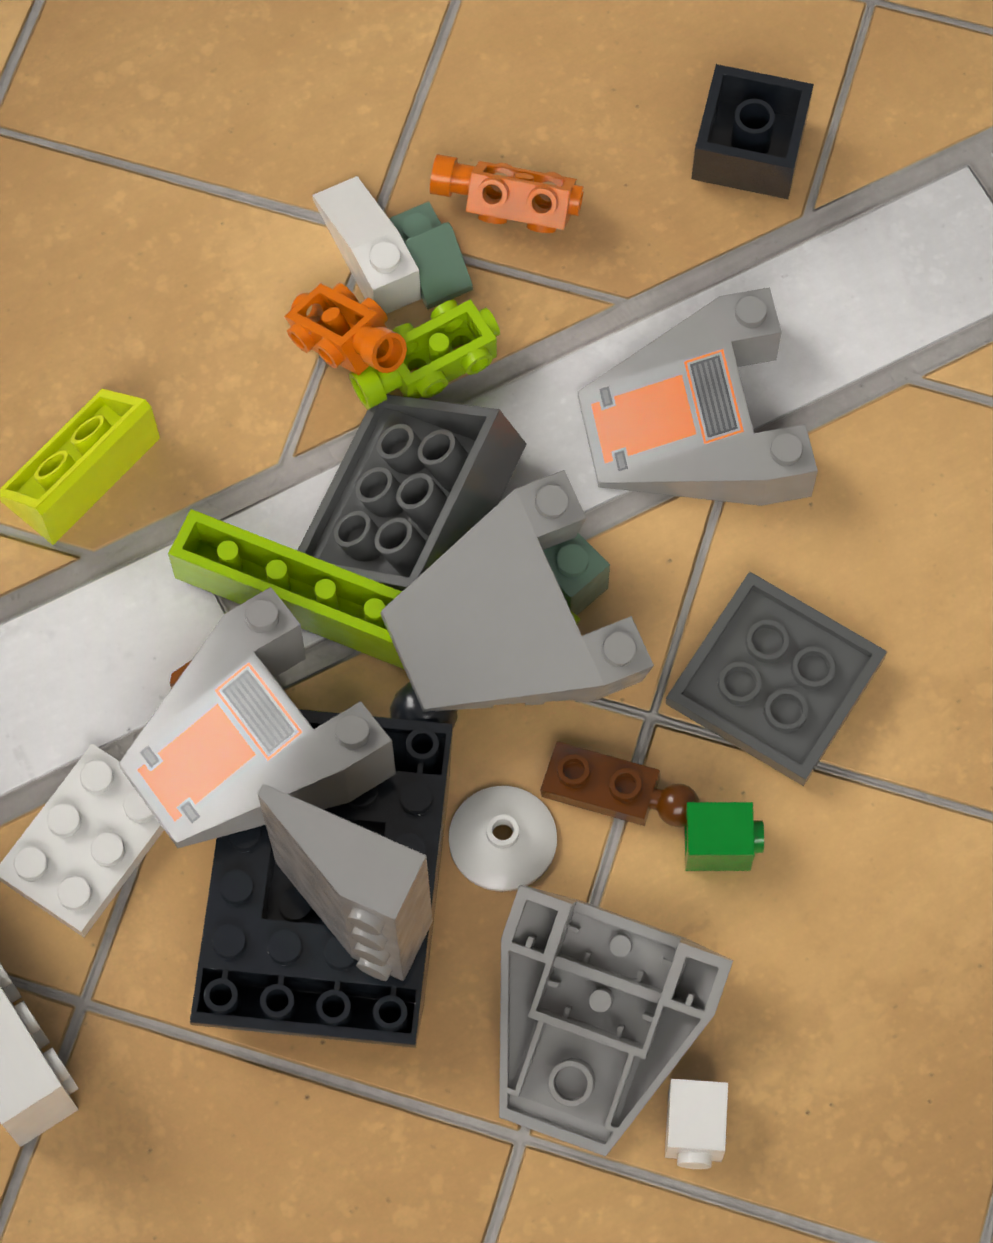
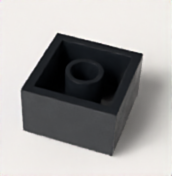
M716 64L695 146L691 179L789 200L808 119L814 84Z

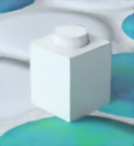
M671 1079L668 1089L665 1158L677 1159V1166L688 1169L711 1168L712 1161H722L726 1146L728 1083Z

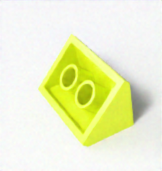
M101 389L0 488V501L49 543L54 545L160 439L151 405L143 398Z

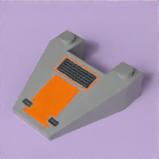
M770 287L719 296L578 391V400L598 487L758 506L812 497L818 470L806 424L754 433L738 367L775 361L777 359L782 332Z
M272 587L223 615L119 762L120 769L177 848L266 825L257 794L262 784H266L323 810L349 803L396 774L392 740L361 701L313 729L275 680L276 676L306 659L301 625Z

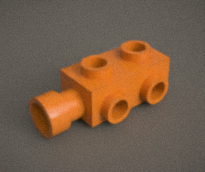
M437 154L431 173L430 194L451 197L452 193L467 195L465 212L476 213L479 220L487 223L505 224L507 220L527 223L526 227L535 232L554 233L556 229H565L571 215L579 216L584 186L576 185L577 179L564 177L556 172L542 173L515 168L507 163L494 164L479 161L476 166L458 163V158ZM501 172L506 174L508 177L496 175L495 173ZM550 181L556 184V186L544 184V182Z
M320 283L310 293L298 295L292 303L291 310L284 316L291 326L287 329V333L296 346L305 353H308L310 350L315 351L333 368H337L340 365L358 376L369 366L379 372L390 373L399 368L405 359L407 352L406 342L400 334L386 327L385 323L388 321V317L384 310L369 297L359 303L355 295L342 283H338L332 289ZM312 305L311 312L306 316L308 308Z

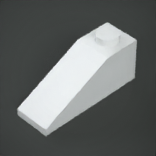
M358 176L312 195L320 215L365 299L367 297L373 299L386 314L421 299L420 275L415 261L397 228Z

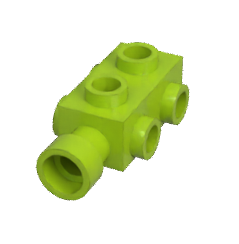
M471 299L460 305L455 300H449L433 310L430 316L431 320L416 328L411 323H405L393 329L392 331L400 334L406 342L407 352L405 359L399 368L390 373L379 372L370 366L359 376L350 372L351 384L361 403L369 410L386 401V394L398 388L404 397L431 398L443 391L452 380L466 373L468 375L477 374L487 368L492 360L497 357L496 336L500 335L498 323L491 311L486 307L478 311ZM458 345H463V346H461V347H459V348L453 350L456 346H458ZM414 368H419L413 372H410Z

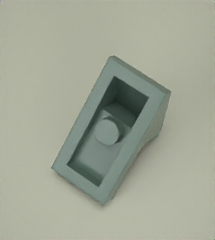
M429 201L389 218L397 228L419 269L421 298L427 309H431L473 290V285L453 228L449 222L441 224Z

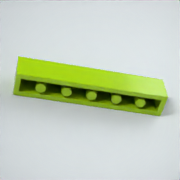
M190 509L168 552L175 579L238 604H242L272 587L300 623L301 629L404 669L380 614L381 610L402 591Z

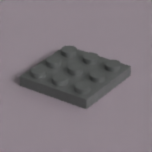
M749 571L667 695L666 705L804 786L881 666L887 651Z

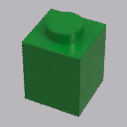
M687 802V826H684L685 871H751L755 853L764 852L763 820H754L753 802Z

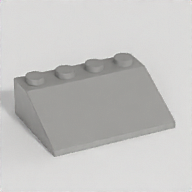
M262 784L257 794L276 864L350 956L358 960L356 966L361 971L383 981H387L390 975L404 981L433 922L426 855L266 784Z

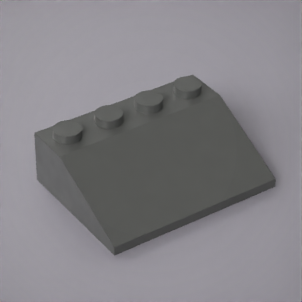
M387 395L386 401L367 410L297 551L396 590L403 591L498 505L527 444L500 409Z

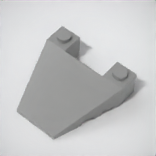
M565 470L514 489L381 610V617L423 712L493 708L494 705L518 703L541 705L550 701L575 700V702H590L642 682L653 668L654 664L632 616L583 636L581 635L544 554V549L575 538L586 520V516Z

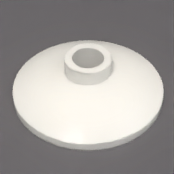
M512 786L489 787L471 795L456 811L449 829L450 853L459 871L475 885L492 891L518 890L519 885L528 886L538 880L549 868L557 847L556 825L548 808L530 792ZM499 825H507L513 830V835L507 840H499L494 837L492 832Z

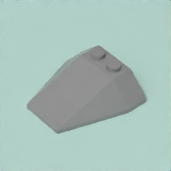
M519 885L501 937L499 1118L606 1157L715 1015L733 960L682 936L595 905Z

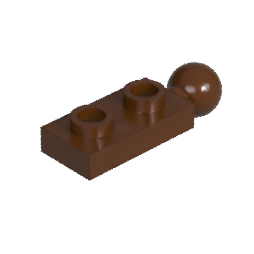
M558 741L554 747L540 789L543 798L642 826L646 824L650 809L658 811L660 818L670 826H687V802H700L697 793L691 787L684 784H672L664 790L658 789L660 770Z

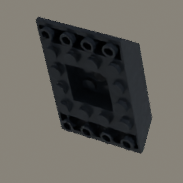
M299 709L313 729L340 714ZM373 716L392 740L396 774L349 803L323 809L422 853L427 857L433 922L405 980L402 981L390 975L387 981H383L364 973L356 966L358 960L350 956L276 864L267 827L263 825L216 839L190 1017L191 1025L416 1048L424 1009L448 803L453 724Z

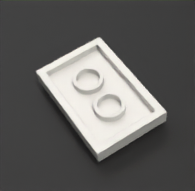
M94 744L90 745L0 863V881L82 937L86 936L164 831L120 769V761Z

